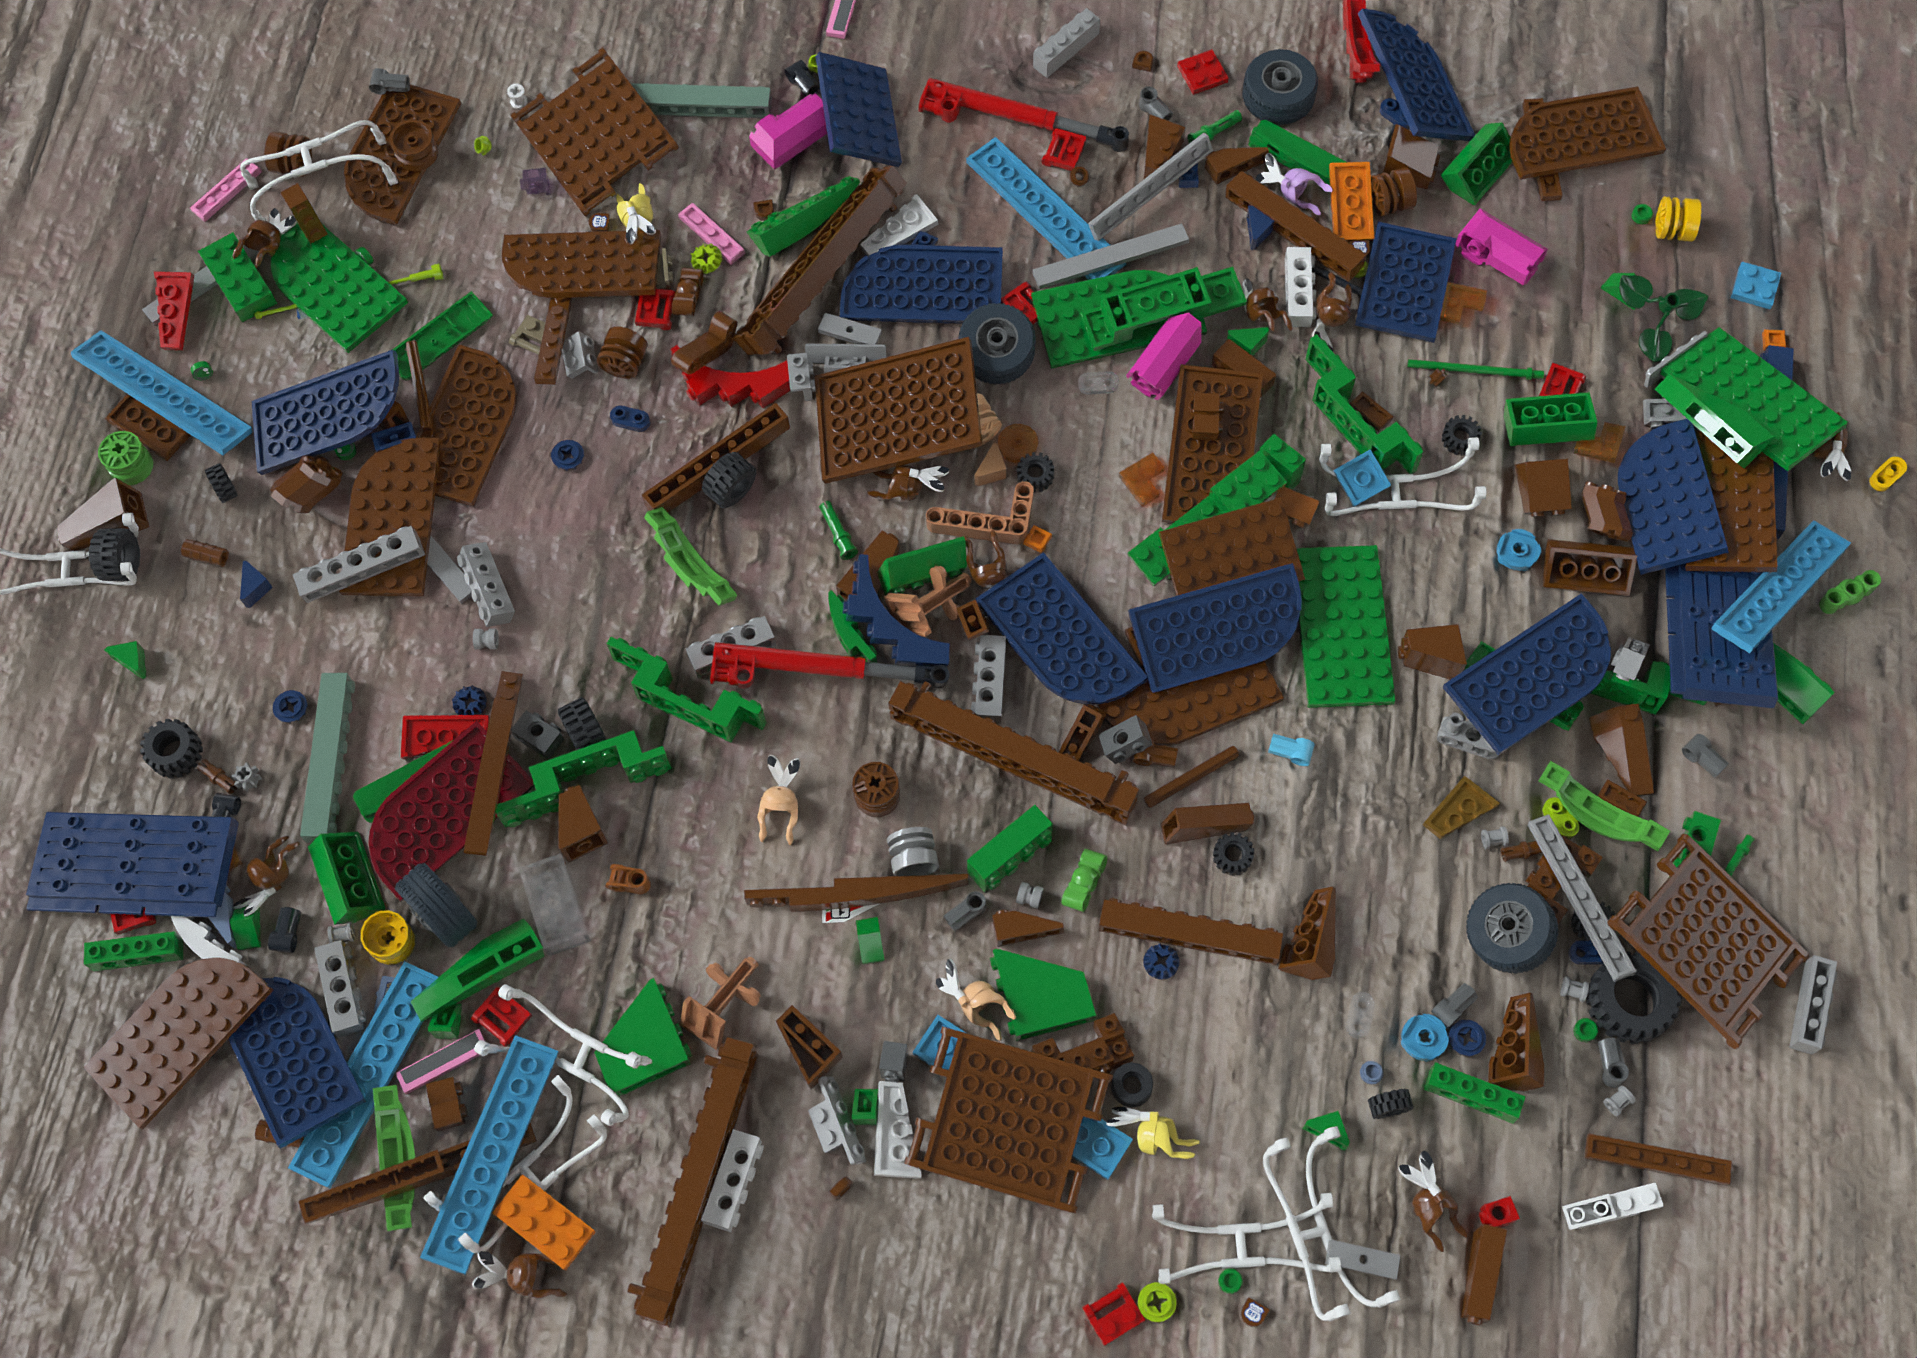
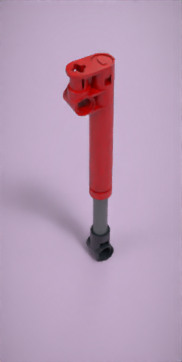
M933 78L928 79L919 101V112L924 110L933 112L934 115L940 116L947 123L955 121L961 107L1039 128H1046L1050 131L1057 128L1096 139V142L1110 145L1116 152H1123L1128 148L1129 131L1126 127L1118 126L1111 128L1100 125V127L1058 116V112L1052 110L1049 111L1041 107Z
M715 642L710 684L714 685L715 682H725L729 685L747 689L754 682L755 668L847 678L855 677L857 679H864V676L911 680L914 681V684L928 682L935 688H943L948 683L950 673L948 668L943 665L900 666L865 662L866 658L860 657L854 658L851 656ZM937 672L943 673L945 679L938 681L934 678V674ZM741 673L750 675L747 681H740L738 676Z

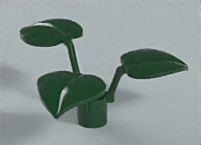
M1622 275L1619 283L1620 295L1628 306L1640 309L1644 306L1645 302H1659V309L1664 313L1656 330L1652 328L1645 329L1638 339L1641 351L1653 362L1661 361L1671 349L1672 338L1670 333L1660 331L1662 324L1670 313L1676 309V314L1679 318L1686 321L1694 320L1701 314L1709 297L1696 290L1679 289L1668 293L1664 298L1659 296L1658 298L1649 299L1653 294V287L1648 279L1638 275Z

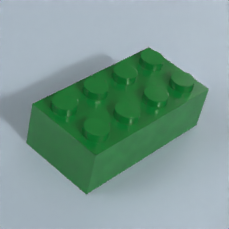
M232 232L202 248L198 253L243 323L254 317L255 312H263L276 305L277 302L244 248H242L239 256L235 259L233 258V251L239 241Z
M1590 392L1512 398L1505 401L1503 417L1510 446L1595 439L1598 421Z
M1033 805L967 859L968 875L984 893L989 889L991 891L1000 885L1002 878L1006 875L1009 877L1017 871L1019 864L1023 861L1026 863L1031 860L1036 850L1040 847L1043 849L1052 841L1053 823L1036 805Z

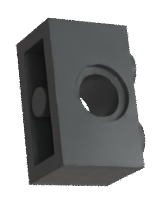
M525 710L512 728V735L515 739L548 760L564 741L561 734L562 730L554 723L549 725L544 722V718L536 712L531 714ZM537 731H543L540 736H534Z
M1137 715L1099 734L1104 754L1114 764L1123 762L1128 757L1143 752L1146 748L1153 745L1146 724Z
M884 1041L879 1070L881 1078H884L885 1081L904 1082L909 1056L907 1044Z

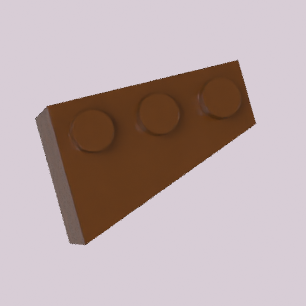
M1151 114L1149 115L1144 179L1179 152L1184 142L1186 127Z
M791 1005L776 1020V1023L811 1091L819 1083L818 1079L824 1077L843 1056L841 1051Z

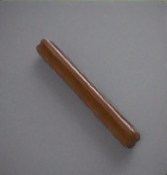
M408 341L406 349L421 429L423 431L432 430L433 424L418 345L416 341Z
M1230 746L1143 798L1145 804L1152 808L1238 758L1240 755L1238 749L1235 746Z

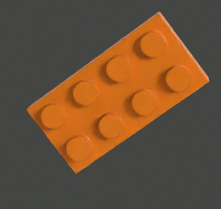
M1370 162L1330 163V186L1333 189V192H1331L1333 233L1340 238H1344L1347 242L1349 240L1373 241L1374 225Z
M523 1174L492 1212L565 1271L596 1232Z

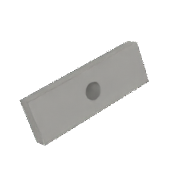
M825 313L819 325L818 333L854 344L877 345L882 330Z
M1329 1240L1325 1264H1329V1257H1339L1341 1268L1397 1279L1400 1255ZM1361 1255L1365 1259L1363 1264L1359 1261Z

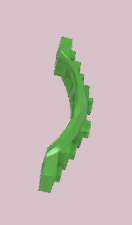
M663 507L646 512L644 518L656 531L654 539L666 552L664 556L665 561L687 587L695 586L703 597L710 595L718 606L735 601L737 594L730 587L729 582L713 571L701 558L684 535L677 521Z
M1550 761L1538 781L1556 791V796L1576 820L1603 836L1622 841H1641L1652 849L1659 851L1670 830L1651 819L1648 821L1609 804L1578 783L1569 775V771Z
M397 1085L372 1088L380 1171L415 1158L411 1129L405 1110L398 1099ZM415 1189L383 1199L387 1231L412 1227L410 1211L413 1206Z

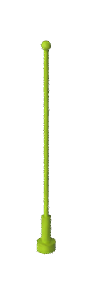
M438 263L431 265L432 269L410 274L409 277L389 281L388 283L394 285L432 277L435 280L444 279L441 265ZM294 304L265 312L257 311L254 316L257 319H261L262 316L294 309L297 306Z

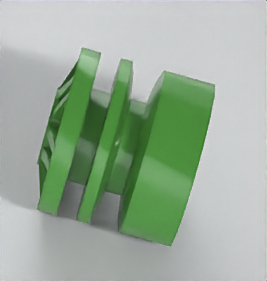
M114 432L108 435L98 448V457L111 476L128 485L144 481L153 469L151 454L132 432Z

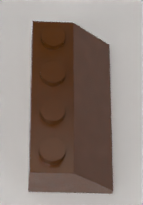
M1547 539L1544 556L1543 587L1630 596L1638 556L1632 547Z

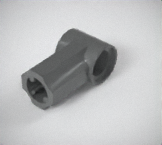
M376 68L372 72L369 89L378 95H383L386 91L407 92L410 89L409 75L390 74L384 69Z
M1149 86L1141 90L1139 107L1142 111L1167 121L1173 117V112L1158 97L1155 88Z
M1696 734L1682 748L1683 755L1689 761L1699 763L1714 778L1729 765L1724 758L1712 749L1710 740L1702 734Z
M971 892L964 901L943 917L956 932L976 916L984 914L987 908L986 899L981 892ZM973 900H980L982 902V905L978 908L970 906Z
M1464 983L1448 998L1445 997L1431 1012L1444 1023L1446 1028H1449L1459 1019L1462 1012L1477 1000L1476 991L1470 985Z
M1606 1038L1598 1041L1604 1070L1602 1077L1607 1086L1617 1088L1627 1079L1629 1070L1624 1064L1619 1039ZM1611 1071L1618 1072L1620 1079L1613 1077Z

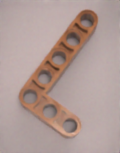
M1026 481L1016 485L1010 517L932 507L926 512L927 529L937 534L959 537L967 536L968 538L991 541V530L994 527H1001V530H994L997 534L998 542L1022 544L1029 530L1034 496L1033 486ZM1021 493H1027V494H1029V495H1027V496H1021L1020 494H1021ZM1023 511L1025 512V514L1020 515L1017 514V512ZM934 518L939 519V521L933 522L931 520ZM958 521L960 524L954 525L952 522ZM974 524H979V525H981V526L978 527V528H975V527H973L972 525H974ZM1014 530H1021V531H1023V532H1021V533H1015V532H1013V531H1014Z

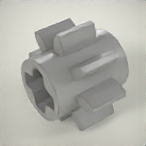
M248 763L241 767L237 766L235 774L232 775L233 779L236 780L234 785L237 788L243 787L246 792H248L249 788H257L258 780L262 779L257 774L259 769L256 766L251 768Z

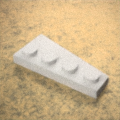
M917 194L912 197V201L909 204H905L899 209V213L894 217H890L881 229L878 228L861 243V249L867 257L879 251L880 248L903 245L916 238L920 231L926 232L938 225L937 218Z
M879 1081L874 1176L921 1179L922 1175L919 1168L904 1164L905 1158L909 1156L913 1131L909 1121L903 1083Z

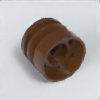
M271 132L265 143L264 155L285 151L287 148L310 141V139L305 135L298 136L297 134H292L289 136L287 133ZM309 149L310 157L312 160V149ZM301 152L291 156L286 155L265 160L267 170L276 174L291 173L292 170L305 166Z
M1402 167L1392 170L1390 174L1384 172L1371 177L1372 204L1379 216H1386L1389 213L1393 214L1397 209L1404 211L1416 206V185L1408 168Z
M611 327L604 339V346L601 347L596 359L597 365L615 377L622 379L635 378L641 365L640 360L645 355L648 343L642 335L629 328Z
M870 762L862 765L856 771L852 782L854 799L857 807L864 814L871 817H883L896 809L900 801L899 781L896 772L889 765L882 762Z

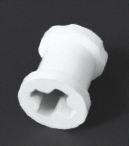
M512 84L507 89V94L511 98L510 103L517 110L522 109L528 104V100L524 95L525 90L520 84Z

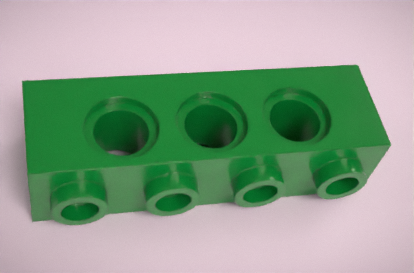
M1694 811L1690 817L1686 816L1682 829L1685 830L1684 834L1689 835L1711 857L1721 820ZM1693 834L1698 835L1701 841L1695 840ZM1685 848L1673 864L1678 867L1690 851Z
M175 931L84 943V965L94 972L184 960V940Z
M1436 1062L1430 1068L1424 1087L1426 1091L1512 1124L1519 1119L1526 1097Z

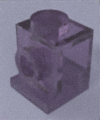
M546 167L522 170L523 178L520 179L521 190H526L527 195L546 192V195H551Z

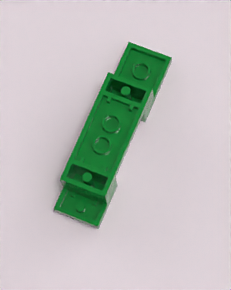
M1198 267L1102 295L1100 306L1080 312V317L1092 349L1096 351L1132 340L1133 330L1186 313H1190L1198 320L1244 306L1247 300L1233 267L1201 276Z
M1317 334L1310 338L1305 360L1321 377L1316 383L1312 399L1314 404L1360 455L1371 449L1382 470L1398 461L1409 474L1416 472L1424 452L1421 445L1409 436L1408 431L1397 422L1376 434L1375 429L1363 420L1360 412L1354 410L1349 404L1348 399L1351 397L1356 380L1354 372L1342 363L1338 354H1334L1325 340H1321Z
M1258 451L1210 488L1208 497L1165 530L1263 503L1284 487L1287 481L1264 454ZM1161 527L1127 553L1154 587L1166 577L1169 580L1172 579L1158 533L1164 531Z
M610 637L606 643L614 661L637 671L631 682L637 699L732 743L743 722L761 730L764 729L766 719L763 708L757 701H748L735 691L723 690L711 711L708 706L701 703L697 705L687 696H678L668 688L673 678L667 661L661 656L656 655L654 657L649 655L645 649L641 647L634 648L622 638L615 639Z
M1655 661L1648 668L1642 680L1635 678V680L1625 681L1616 677L1617 673L1611 670L1606 671L1601 682L1590 693L1624 705L1639 704L1640 710L1654 715L1665 702L1668 694L1683 699L1682 694L1671 693L1670 666L1665 662ZM1684 699L1703 706L1707 703V701Z
M633 730L530 766L529 770L536 791L499 803L496 814L506 828L516 827L528 819L536 820L548 812H558L559 794L563 793L561 782L573 781L577 776L583 774H593L597 769L603 767H613L620 761L630 783H640L645 781L647 777L663 775L672 768L663 746L643 753Z

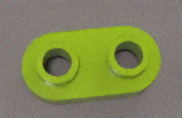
M1549 798L1542 808L1544 816L1549 814L1560 835L1572 839L1579 831L1578 821L1567 811L1559 798ZM1552 805L1558 806L1559 810H1554ZM1565 823L1570 824L1572 828H1566Z

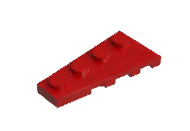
M154 272V278L157 281L155 290L159 304L157 306V313L160 316V323H158L160 347L163 350L183 351L195 277L191 272Z
M403 716L400 758L407 759L427 754L456 739L476 721L487 731L490 716Z

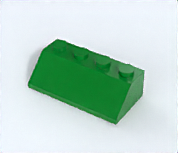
M1503 122L1485 124L1441 174L1449 190L1472 205L1478 203L1512 163L1510 155L1511 137Z
M962 536L886 558L877 571L885 596L889 593L902 594L909 588L917 590L930 582L933 585L930 569L935 566H942L946 570L947 576L945 578L950 577L954 579L961 575L967 567L965 538Z
M359 831L319 834L308 846L334 925L347 924L348 922L355 923L370 917V915L376 912L384 911L386 908Z

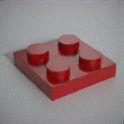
M1213 49L1183 59L1177 63V67L1193 95L1228 83L1229 78Z

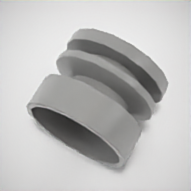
M911 827L896 831L888 836L887 843L890 847L889 853L893 856L891 865L894 876L930 875L939 869L937 853L932 850L935 847L932 829L927 827Z

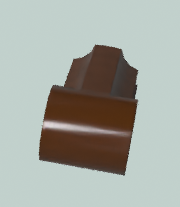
M1152 741L1153 745L1146 748L1143 752L1133 755L1132 761L1137 765L1150 766L1155 764L1175 768L1178 748L1157 745Z

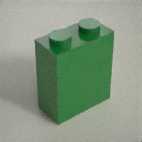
M1273 434L1260 447V451L1287 481L1284 487L1293 490L1301 481L1306 458L1277 435Z

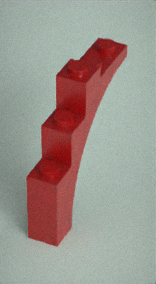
M1343 0V30H1346V54H1350L1349 78L1355 79V82H1367V78H1372L1374 72H1380V63L1374 57L1368 35L1358 16L1362 8L1366 9V0Z
M678 345L670 349L672 357L680 349ZM787 360L761 371L746 373L725 372L707 366L700 368L690 375L682 372L688 388L686 393L699 406L719 395L720 399L723 402L727 401L731 407L750 396L755 404L759 403L764 408L791 391Z

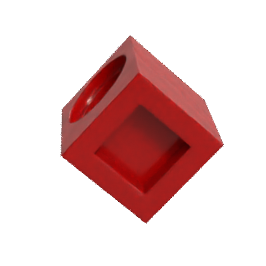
M1511 1196L1484 1204L1479 1208L1481 1211L1479 1212V1218L1482 1225L1500 1228L1515 1223L1520 1219ZM1493 1209L1501 1211L1503 1215L1502 1220H1497L1493 1217Z

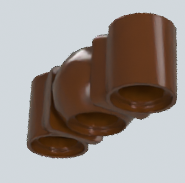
M682 268L680 282L677 285V291L672 304L673 315L694 316L696 301L699 299V291L703 285V269Z

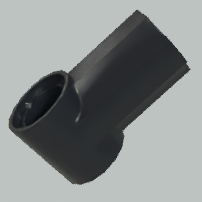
M800 59L784 69L791 84L795 83L806 96L817 94L820 84L809 73V69L803 60Z
M216 793L212 801L213 813L211 817L236 816L241 807V798L239 796Z
M291 907L280 909L275 931H272L269 936V950L294 953L298 941L296 932L302 913L300 910Z

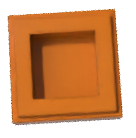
M1764 329L1762 332L1763 351L1767 349L1768 345L1786 347L1785 330Z
M1033 525L1024 540V545L1043 553L1052 538V534Z

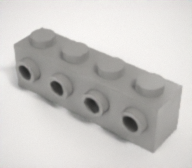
M1087 8L1081 13L1076 14L1071 22L1063 25L1059 32L1050 36L1046 43L1035 49L1033 53V68L1048 78L1100 33V18Z
M487 543L462 546L457 561L465 573L466 584L470 585L472 590V599L479 607L480 618L484 620L486 627L510 623L515 610Z
M1628 637L1625 645H1620L1611 664L1615 666L1613 672L1617 673L1616 677L1625 681L1635 680L1649 644Z
M1814 955L1805 962L1789 1048L1813 1055L1824 1047V1033L1829 1022L1828 1010L1833 1000L1832 988L1837 978L1836 961Z

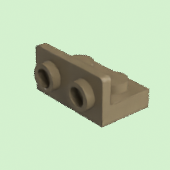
M662 248V255H659L656 289L671 290L674 276L673 271L669 272V267H673L672 257L667 255L666 248Z

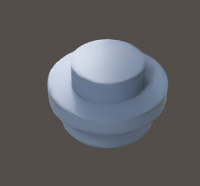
M1375 1061L1365 1062L1360 1068V1077L1367 1084H1377L1383 1078V1069Z

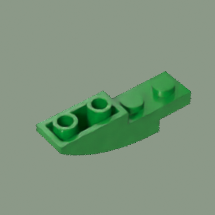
M832 590L829 591L828 601L833 627L844 650L851 657L859 654L861 658H866L865 662L877 663L876 656L878 653L872 645L868 646L864 642L865 638L858 630V622L846 621V614L842 613L844 599L839 594L836 596Z

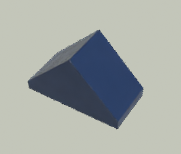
M1250 205L1248 206L1246 219L1250 248L1255 250L1272 233L1274 220Z
M412 422L371 434L376 452L401 444L402 441L400 440L416 438Z
M243 561L240 600L246 608H251L273 587L248 561Z

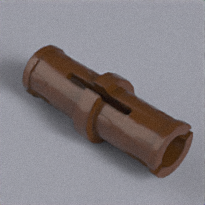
M207 759L201 760L204 766L200 763L197 765V770L207 776L212 784L219 785L228 794L234 793L231 789L232 787L237 790V787L234 785L236 781L227 776L222 768L215 767Z
M1522 841L1519 845L1503 847L1500 850L1501 856H1505L1502 858L1504 862L1522 857L1523 859H1528L1531 855L1543 853L1537 841L1527 843Z

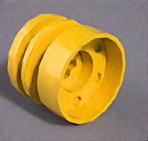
M1664 196L1661 199L1656 214V237L1658 239L1666 237L1668 240H1672L1677 232V239L1679 241L1693 242L1697 236L1701 221V201L1699 199L1685 198L1680 206L1678 197H1674L1671 200L1670 197Z
M389 910L379 911L370 915L364 922L361 929V942L367 952L379 963L394 965L406 960L411 955L415 946V934L405 919L398 913ZM392 936L394 938V941H390V943L388 944L386 940H390Z

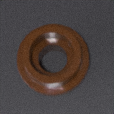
M1075 167L1070 172V181L1075 186H1084L1089 180V173L1084 167ZM1076 174H1080L1082 180H1078Z
M1437 368L1429 376L1432 379L1429 383L1437 386L1448 376L1445 373L1446 370L1443 368L1440 371Z

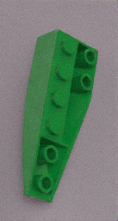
M851 176L845 177L840 183L827 187L824 191L779 213L774 212L768 215L767 220L751 225V229L746 232L762 254L770 257L819 227L848 199L860 184V180Z
M1671 374L1655 388L1662 397L1744 469L1775 438L1745 410Z
M1773 642L1778 691L1777 702L1801 724H1804L1835 692L1828 683L1817 677L1810 667L1805 666L1801 661Z
M523 918L484 938L410 1002L422 1022L545 957L543 947L533 929Z

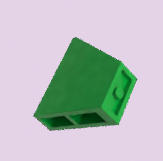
M993 949V957L990 958L992 970H997L999 978L995 979L998 992H1003L1004 999L1016 1015V1019L1010 1018L1011 1022H1007L1010 1036L1015 1035L1016 1041L1096 1020V1013L1084 972L1001 949Z
M654 978L647 982L602 1042L608 1048L627 1055L635 1052L641 1056H647L652 1059V1063L646 1066L639 1065L634 1069L626 1064V1060L607 1053H601L597 1050L594 1052L607 1086L619 1097L691 1065L689 1057L692 1056L688 1044L683 1045L680 1037L684 1036L679 1023L674 1025L672 1016L675 1015L670 1003L666 1004L663 996L667 995L662 983L657 984Z

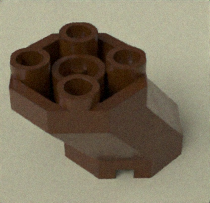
M310 455L302 456L297 465L274 482L270 489L271 497L286 508L289 505L295 507L293 511L297 513H310L314 505L338 487L343 472L328 464L329 460L323 456L318 455L317 458Z
M1586 481L1581 497L1589 519L1587 530L1602 536L1603 534L1607 535L1612 539L1630 541L1633 532L1624 507L1627 493L1614 490V487L1604 484L1601 487H1597V484Z

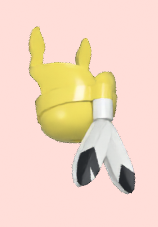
M639 183V194L632 196L629 201H624L619 194L616 196L618 203L617 213L623 225L627 227L626 239L629 244H633L636 240L638 230H643L651 235L656 232L651 224L653 210L650 204V197L645 194V188L641 183Z
M1127 1107L1112 1108V1112L1121 1117L1108 1120L1106 1122L1108 1126H1120L1142 1121L1137 1131L1138 1145L1142 1152L1148 1155H1155L1157 1148L1160 1147L1172 1158L1189 1159L1195 1156V1153L1173 1152L1170 1137L1175 1144L1187 1147L1197 1145L1200 1141L1195 1139H1178L1175 1123L1171 1118L1160 1117L1159 1112H1140Z

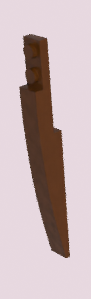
M501 671L464 847V853L487 856L523 681V674Z
M968 874L834 878V887L744 890V899L746 905L754 908L763 907V904H772L775 907H783L789 904L791 912L821 911L882 904L930 895L969 885Z
M531 1122L519 1148L537 1142ZM470 1140L438 1151V1149L298 1201L305 1225L455 1175Z

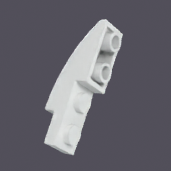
M171 916L181 938L202 959L226 958L246 965L241 961L242 956L233 950L229 953L223 950L225 946L214 940L216 936L210 932L212 928L200 921L199 924H196L192 921L194 918L190 916Z
M1655 1182L1562 1206L1569 1230H1574L1638 1215L1642 1212L1661 1208L1664 1205Z

